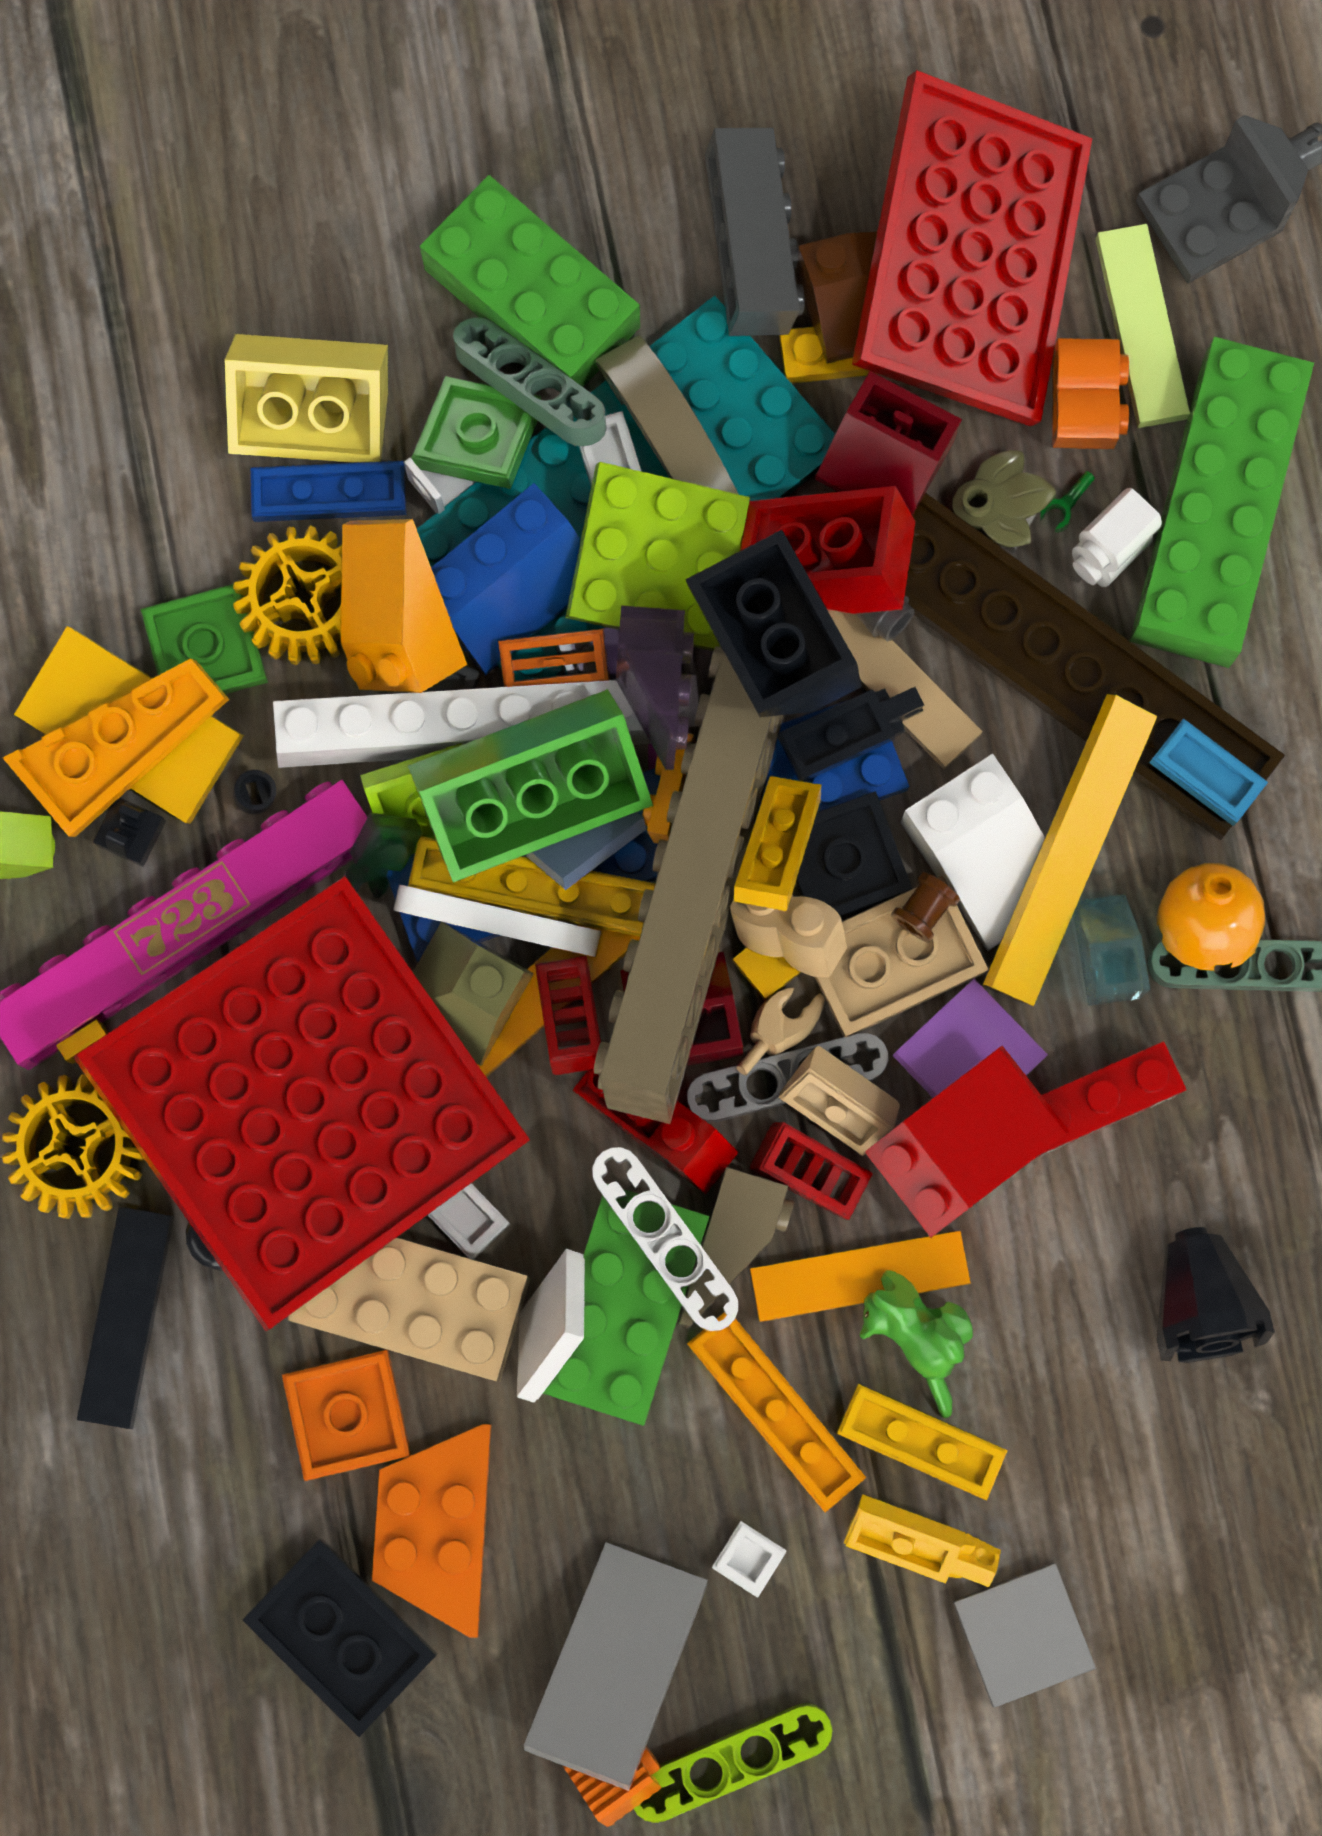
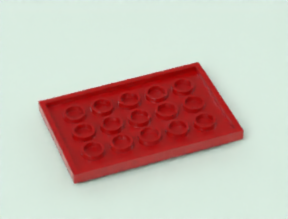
M916 70L909 75L904 91L852 365L1030 427L1040 423L1093 138Z

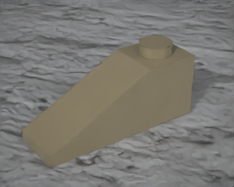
M726 1167L702 1248L730 1285L771 1242L775 1229L786 1232L795 1201L785 1199L788 1189L786 1185ZM705 1270L703 1275L695 1283L691 1284L687 1296L689 1298L696 1290L702 1298L704 1306L699 1310L700 1316L719 1297L711 1295L704 1283L714 1280L709 1270ZM683 1309L679 1325L690 1328L694 1321L686 1310Z

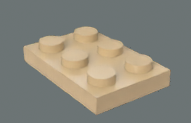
M943 876L938 877V879L946 884ZM917 888L842 922L847 949L830 977H815L843 1037L857 1034L988 972L989 969L957 905L955 907L949 906L933 927L932 932L934 936L929 943L910 934L891 916L896 907L902 908Z

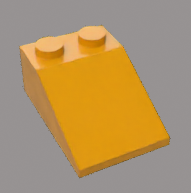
M413 519L354 520L342 525L341 645L347 658L348 672L357 683L359 690L422 693L467 665Z

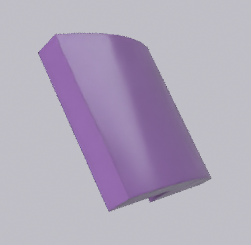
M973 979L892 1056L934 1098L1002 1045L1025 1075L1031 1072L1048 1054Z

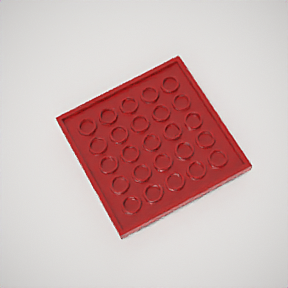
M346 876L74 1057L79 1067L265 1331L280 1323L530 1141L527 1134Z

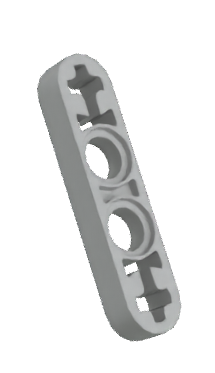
M859 1033L760 1059L746 1076L737 1070L736 1067L738 1065L713 1071L697 1077L690 1084L687 1093V1104L692 1112L707 1123H716L785 1105L787 1103L778 1098L781 1090L796 1072L800 1062L817 1046L822 1047L828 1052L839 1049L840 1060L854 1056L857 1052L856 1046L859 1044H864L868 1052L876 1051L878 1059L872 1062L871 1071L863 1072L860 1064L849 1066L871 1082L884 1072L888 1062V1050L884 1042L877 1036L869 1033ZM757 1070L770 1072L777 1081V1090L768 1099L760 1100L754 1098L747 1090V1079ZM738 1076V1092L746 1105L734 1107V1096L719 1101V1110L716 1112H709L707 1105H697L695 1098L703 1095L704 1085L712 1084L715 1092H721L731 1089V1084L727 1078Z

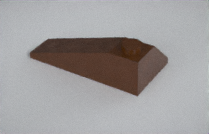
M877 231L846 233L798 246L797 283L803 286L805 305L815 333L819 338L827 364L848 359L854 355Z

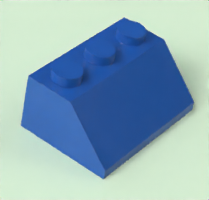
M535 483L530 485L431 567L459 644L485 676L501 663L498 641L534 636L568 607L581 539L569 521Z

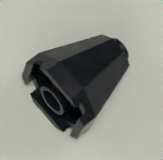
M1205 1227L1189 1228L1176 1233V1241L1167 1245L1164 1257L1156 1339L1161 1361H1171L1175 1352H1177L1178 1361L1182 1363L1233 1356L1243 1352L1241 1341L1253 1338L1255 1347L1268 1343L1275 1332L1270 1311L1223 1237L1207 1233Z

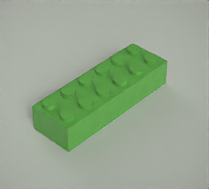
M1213 337L1202 360L1189 410L1190 415L1184 429L1161 517L1162 524L1156 536L1130 642L1230 668L1241 653L1314 362Z

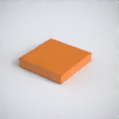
M389 1350L282 1375L304 1481L411 1456Z

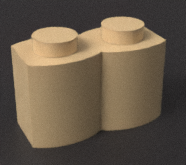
M792 895L787 911L734 902V900L729 906L737 936L746 947L764 956L784 957L793 968L804 974L814 977H830L847 949L840 915L830 905L818 899L794 897Z

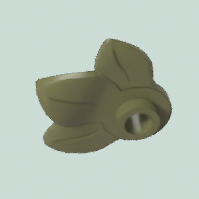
M1003 451L982 462L975 480L968 481L957 489L952 501L953 513L976 530H983L986 536L999 546H1023L1031 542V532L1026 519L1037 514L1050 504L1056 496V491L1042 477L1028 472L1023 473L1024 454L1022 451ZM981 497L987 500V503L980 508H974L969 505L970 500Z

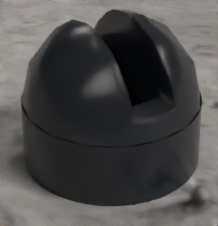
M249 770L241 774L236 780L233 789V798L236 805L248 814H260L267 811L272 806L276 796L274 780L270 775L261 770ZM254 782L259 805H252L246 784Z

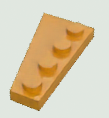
M190 658L131 689V692L127 695L88 712L87 716L64 728L59 727L42 736V739L22 750L18 749L2 758L69 837H76L230 699L196 660Z

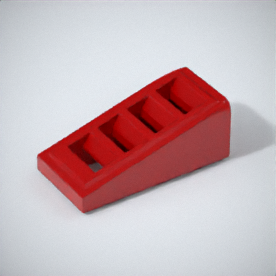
M587 955L535 964L552 1073L554 1075H562L594 1069L601 1037ZM580 978L581 985L550 990L549 983ZM582 999L584 1001L583 1006L553 1010L552 1004ZM587 1021L588 1027L561 1032L556 1030L558 1025ZM589 1042H590V1044H588V1045H582V1046H576V1047H570V1048H564V1049H560V1048H559V1047H565V1046H571V1045H577V1044H583V1043H589Z
M774 1122L770 1126L749 1169L770 1181L788 1186L787 1190L845 1220H850L873 1175L872 1172L785 1122ZM785 1142H788L792 1145L779 1168L774 1163ZM805 1151L811 1154L798 1179L792 1174ZM823 1162L830 1164V1167L817 1190L811 1185ZM843 1171L849 1174L850 1177L836 1201L829 1196Z

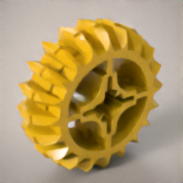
M311 525L306 530L305 537L300 539L296 529L289 526L286 531L288 540L281 543L274 533H269L267 540L271 548L265 552L261 547L252 545L251 553L257 563L240 562L239 570L248 579L238 580L233 584L234 591L237 594L244 595V597L233 603L236 613H248L239 623L243 632H255L252 642L258 649L270 644L268 652L271 658L275 660L279 659L288 649V659L293 665L299 664L303 652L308 653L312 664L320 663L319 650L327 648L333 658H337L340 655L336 642L341 639V605L329 621H326L323 616V608L329 599L336 596L335 590L342 587V544L337 547L338 538L331 531L325 534L319 542L317 529ZM316 561L326 564L332 569L327 572L324 568L314 572H305L295 562ZM281 570L284 577L281 588L270 596V602L263 605L264 593L268 583ZM293 579H297L301 588H305L306 592L311 595L310 602L314 613L309 611L305 602L302 603L296 597L297 589L292 581ZM280 619L283 623L292 619H302L312 627V630L291 631L277 626L274 622Z
M85 1074L80 1075L74 1090L70 1077L61 1075L57 1081V1093L54 1092L48 1083L42 1082L38 1084V1092L42 1100L37 1102L28 1095H24L21 1098L22 1104L29 1109L25 1117L15 1112L10 1113L8 1119L12 1123L19 1125L20 1128L18 1134L11 1132L3 1134L2 1141L16 1145V1151L4 1154L2 1161L8 1165L20 1164V1167L13 1171L8 1179L14 1185L29 1181L23 1188L20 1196L25 1201L30 1202L41 1194L38 1201L39 1211L49 1213L57 1203L58 1216L69 1219L76 1203L80 1216L89 1218L93 1213V1199H95L97 1205L102 1210L108 1211L113 1207L108 1192L112 1190L122 1198H126L130 1194L128 1188L121 1183V1180L124 1176L133 1180H140L142 1173L129 1166L132 1159L140 1161L145 1159L137 1148H133V1142L94 1088L92 1091L93 1085ZM76 1104L93 1105L101 1109L108 1119L100 1124L92 1122L81 1127L76 1124L74 1118L67 1114L65 1107ZM48 1120L53 1131L52 1140L47 1147L38 1152L39 1157L36 1158L37 1138L42 1126ZM69 1132L86 1141L85 1146L80 1147L84 1150L79 1156L81 1160L65 1153V1146H71L66 1143L71 1137ZM115 1134V1151L112 1161L100 1177L99 1173H101L97 1162L98 1153L106 1143L111 1141L110 1137ZM71 1166L76 1175L82 1177L86 1186L71 1190L58 1189L44 1177L43 1173L50 1169L59 1170L63 1167Z

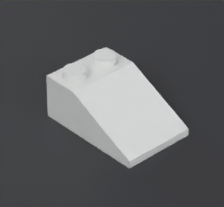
M991 754L906 809L900 822L937 878L943 876L946 884L959 895L960 901L957 906L987 951L1001 943L1045 840L1022 795L995 756Z

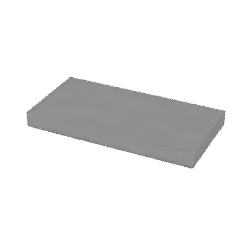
M606 1542L525 1740L524 1751L629 1791L707 1588L708 1580Z

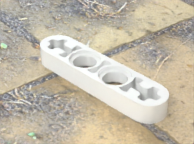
M400 884L393 908L394 911L593 957L596 956L601 934L599 930Z
M621 1147L609 1148L603 1151L596 1158L593 1165V1179L598 1190L691 1319L700 1328L707 1331H720L727 1328L735 1320L738 1312V1299L731 1286L638 1158L631 1151ZM610 1159H614L618 1164H622L625 1161L631 1164L632 1168L626 1174L635 1190L642 1181L650 1189L634 1196L624 1209L616 1201L627 1196L624 1190L616 1181L607 1185L602 1179L608 1173L605 1163ZM652 1201L663 1208L665 1221L659 1230L653 1233H646L640 1231L635 1226L633 1214L641 1203ZM676 1246L689 1247L696 1254L697 1267L687 1277L673 1276L665 1266L667 1253ZM705 1270H709L714 1277V1280L704 1283L711 1295L717 1297L723 1293L729 1301L723 1307L724 1313L727 1316L719 1322L714 1316H709L706 1319L700 1316L699 1310L704 1306V1302L696 1290L689 1298H686L681 1291L682 1287L695 1283Z

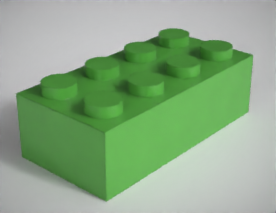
M490 175L419 246L424 270L479 318L488 319L582 387L600 370L596 365L595 359L626 343L640 328V304Z
M608 689L408 765L441 856L453 882L653 806L624 715Z
M623 1189L627 1196L616 1201L624 1209L638 1193ZM602 1195L583 1255L585 1259L584 1339L542 1394L645 1426L682 1305ZM652 1201L644 1202L635 1209L633 1221L640 1231L653 1233L663 1226L665 1213L659 1204ZM672 1205L701 1245L709 1222V1216ZM676 1246L667 1253L665 1266L673 1276L687 1277L693 1273L697 1257L695 1252L689 1247ZM688 1286L681 1288L684 1295H686Z

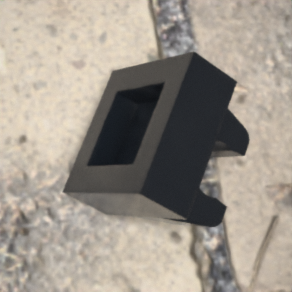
M119 798L111 805L93 843L106 851L144 867L166 820L158 814Z

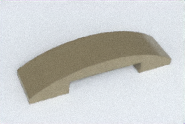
M640 335L595 359L596 365L621 405L625 404L669 478L738 494L719 455L685 397L658 357Z

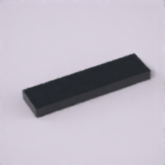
M118 1207L78 1410V1421L133 1429L174 1216Z

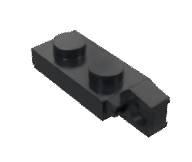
M912 687L891 698L885 688L877 692L871 689L778 733L777 738L798 781L805 782L895 740V737L906 731L902 722L923 712V706L925 705L916 687Z

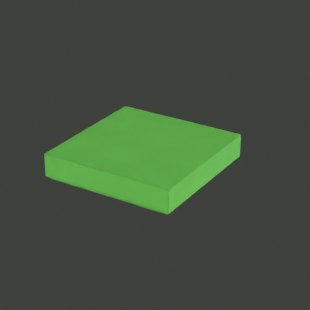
M445 376L412 455V460L420 470L511 489L538 420L490 385ZM534 395L535 398L542 400L541 396Z
M233 584L141 609L158 675L191 658L201 665L225 694L268 683L260 649L256 648L252 642L255 632L249 631L245 633L239 624L248 613H236L233 603L244 597V595L237 594L233 589Z

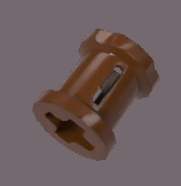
M922 872L917 879L919 882L917 889L902 908L896 907L891 916L910 934L929 943L934 936L932 932L933 927L949 906L955 907L958 904L960 897L937 877Z

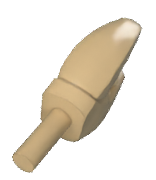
M786 988L770 996L755 1014L750 1032V1038L755 1045L738 1064L737 1070L746 1076L765 1053L769 1056L778 1055L784 1050L802 1042L811 1033L819 1020L824 1006V995L821 993L816 995L810 1005L802 1009L800 1016L794 1019L786 1017L782 1011V1008L790 999L794 988Z

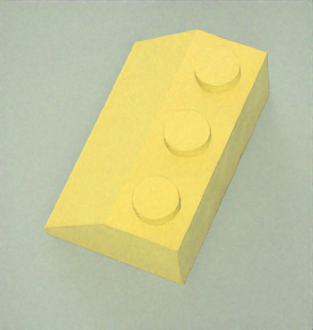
M235 334L225 358L228 454L350 463L381 462L388 397V345Z

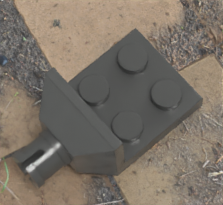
M1244 115L1235 121L1224 147L1138 194L1136 199L1137 205L1187 284L1283 231L1299 200L1307 172L1322 164V140L1318 141L1317 138L1322 135V124L1315 122L1308 126L1306 130L1291 138H1287L1281 128Z

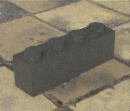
M714 128L705 152V162L729 336L789 335L797 316L803 314L805 296L802 284H796L794 269L798 262V246L795 238H789L787 224L791 219V198L789 193H783L781 179L785 170L784 151L782 148H776L774 128Z

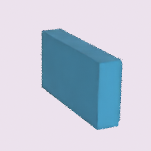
M1185 719L1181 721L1150 761L1151 765L1232 826L1240 820L1268 783Z

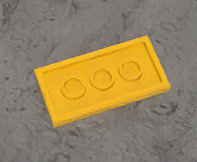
M67 626L14 715L46 735L59 727L64 728L87 716L88 712L105 703L109 704L131 692V689L149 681L152 677L76 629ZM211 716L134 784L131 789L184 823L191 824L244 735L216 717Z

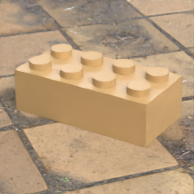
M395 1238L289 1315L288 1321L500 1382L530 1278L527 1275Z

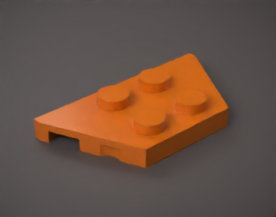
M491 1424L479 1425L379 1470L372 1581L469 1638L479 1637Z

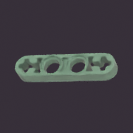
M470 318L459 323L455 328L453 339L457 360L563 440L574 446L584 447L593 445L604 437L607 429L605 408L603 403L592 393L488 319ZM507 363L524 365V369L516 374H504L499 371ZM545 388H552L560 392L557 397L551 400H540L534 397L537 391ZM573 416L578 419L576 422L573 421Z
M1260 940L1255 953L1240 965L1238 974L1228 979L1222 978L1210 970H1201L1203 978H1196L1197 968L1191 966L1182 967L1177 971L1176 977L1170 976L1169 967L1160 966L1159 960L1169 954L1162 942L1152 950L1147 963L1149 974L1153 980L1159 985L1168 988L1322 992V970L1311 969L1306 973L1308 981L1301 980L1305 966L1302 952L1308 953L1306 963L1322 962V941ZM1270 952H1283L1291 960L1292 972L1287 979H1274L1266 972L1264 962Z

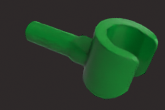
M1085 471L1061 499H1053L1050 504L1040 511V521L1049 510L1058 509L1063 512L1065 518L1055 528V533L1063 532L1070 523L1071 509L1095 480L1094 475Z

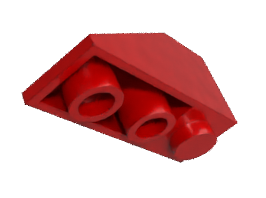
M594 1069L588 1070L573 1089L578 1096L704 1194L710 1190L726 1167L739 1153L716 1128L678 1101L675 1105L671 1123L668 1124L608 1109L603 1090L598 1089L599 1075L594 1074Z

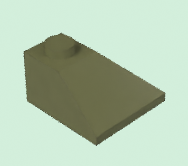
M441 922L413 971L470 1055L480 1066L486 1060L534 974L445 922Z

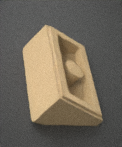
M820 1046L815 1047L808 1054L781 1090L778 1097L862 1156L867 1149L895 1127L900 1107L899 1102Z

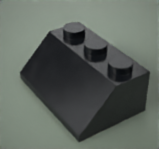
M783 530L685 579L760 718L814 712L862 687L855 658Z

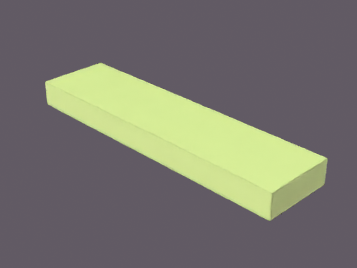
M1142 224L1098 232L1095 241L1116 335L1120 341V353L1129 357L1127 384L1137 428L1187 420L1190 411L1148 225Z

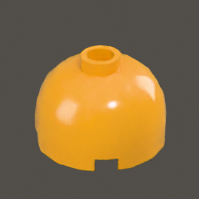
M1204 863L1186 869L1169 883L1160 902L1156 922L1163 935L1161 942L1165 949L1181 963L1200 970L1214 971L1215 965H1226L1232 963L1231 968L1242 965L1255 953L1265 926L1264 900L1253 881L1236 868L1221 863Z

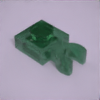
M377 813L369 814L350 851L354 864L344 874L357 893L360 886L369 881L368 885L375 898H380L388 888V880L386 878L388 871L401 872L423 833L417 819Z

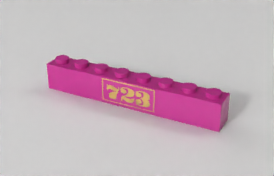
M343 779L334 785L330 781L318 785L305 796L306 803L291 813H288L287 810H282L270 816L261 824L262 832L246 842L241 838L227 844L216 854L218 860L200 871L198 867L182 873L172 882L174 889L157 900L154 896H150L139 901L128 910L129 918L113 928L110 925H105L96 929L84 938L83 944L85 946L69 957L65 954H60L48 960L38 969L40 975L26 985L22 986L21 983H16L0 992V1038L17 1065L31 1070L57 1053L59 1049L56 1045L96 1019L103 1023L381 842L382 840L377 830Z

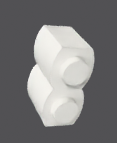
M1126 488L1079 534L1080 542L1072 550L1073 568L1077 574L1091 585L1097 583L1101 587L1109 586L1153 542V534L1162 524L1160 514L1133 488Z

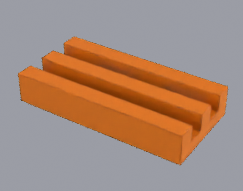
M604 628L498 641L504 687L609 681L610 674L607 666L608 657L607 649H605ZM593 641L594 651L512 660L511 654L512 650ZM596 662L597 671L524 680H515L514 671Z

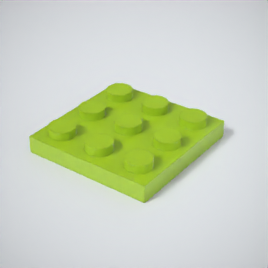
M598 462L595 466L565 618L714 651L716 646L721 647L685 579L740 551L750 497Z

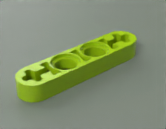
M810 1703L798 1704L659 1764L661 1769L653 1774L661 1787L664 1788L675 1783V1778L670 1771L681 1768L683 1785L692 1797L681 1801L680 1790H677L664 1797L665 1807L661 1810H656L652 1803L644 1805L641 1803L634 1810L645 1821L653 1823L663 1822L814 1757L824 1751L831 1742L833 1732L831 1721L825 1711L817 1705ZM806 1714L811 1722L818 1720L822 1722L823 1727L816 1731L818 1741L807 1745L803 1737L794 1739L787 1743L794 1753L782 1757L779 1739L770 1729L771 1727L782 1724L783 1734L786 1735L799 1728L797 1718ZM752 1736H762L769 1740L772 1745V1757L762 1767L749 1766L741 1757L740 1752L743 1743ZM701 1758H712L722 1768L720 1782L711 1789L697 1787L690 1777L691 1767L694 1762Z

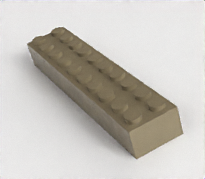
M718 646L714 649L709 668V677L714 678L711 694H702L697 707L695 725L700 726L697 743L688 742L683 755L681 773L686 774L684 788L682 792L674 790L667 813V822L672 823L669 840L660 839L656 848L653 861V871L658 872L654 891L645 889L638 914V921L643 922L641 937L639 941L630 940L625 955L624 971L629 972L625 992L616 990L611 1003L609 1022L614 1023L610 1043L604 1041L600 1043L594 1064V1074L599 1075L598 1089L603 1090L608 1109L668 1124L672 1120L729 916V906L734 898V885L753 830L778 741V733H780L785 716L759 717L724 651Z

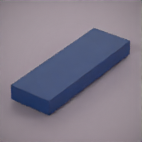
M404 461L250 468L252 519L254 522L407 515Z

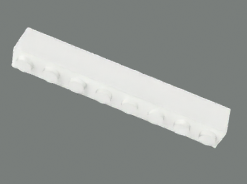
M696 675L273 701L278 768L413 759L462 743V745L607 689L624 715L633 745L670 743L673 730L690 733L696 737L700 726L695 725L698 707Z

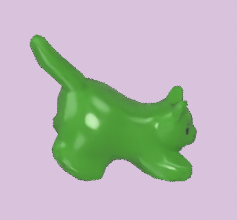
M886 1270L881 1278L884 1290L869 1293L864 1299V1325L859 1336L862 1339H866L874 1334H884L897 1343L911 1366L926 1378L940 1416L942 1418H949L952 1414V1396L944 1378L950 1375L954 1365L962 1362L965 1357L964 1345L973 1336L971 1320L962 1307L949 1301L939 1308L931 1309L926 1307L909 1280L894 1271Z

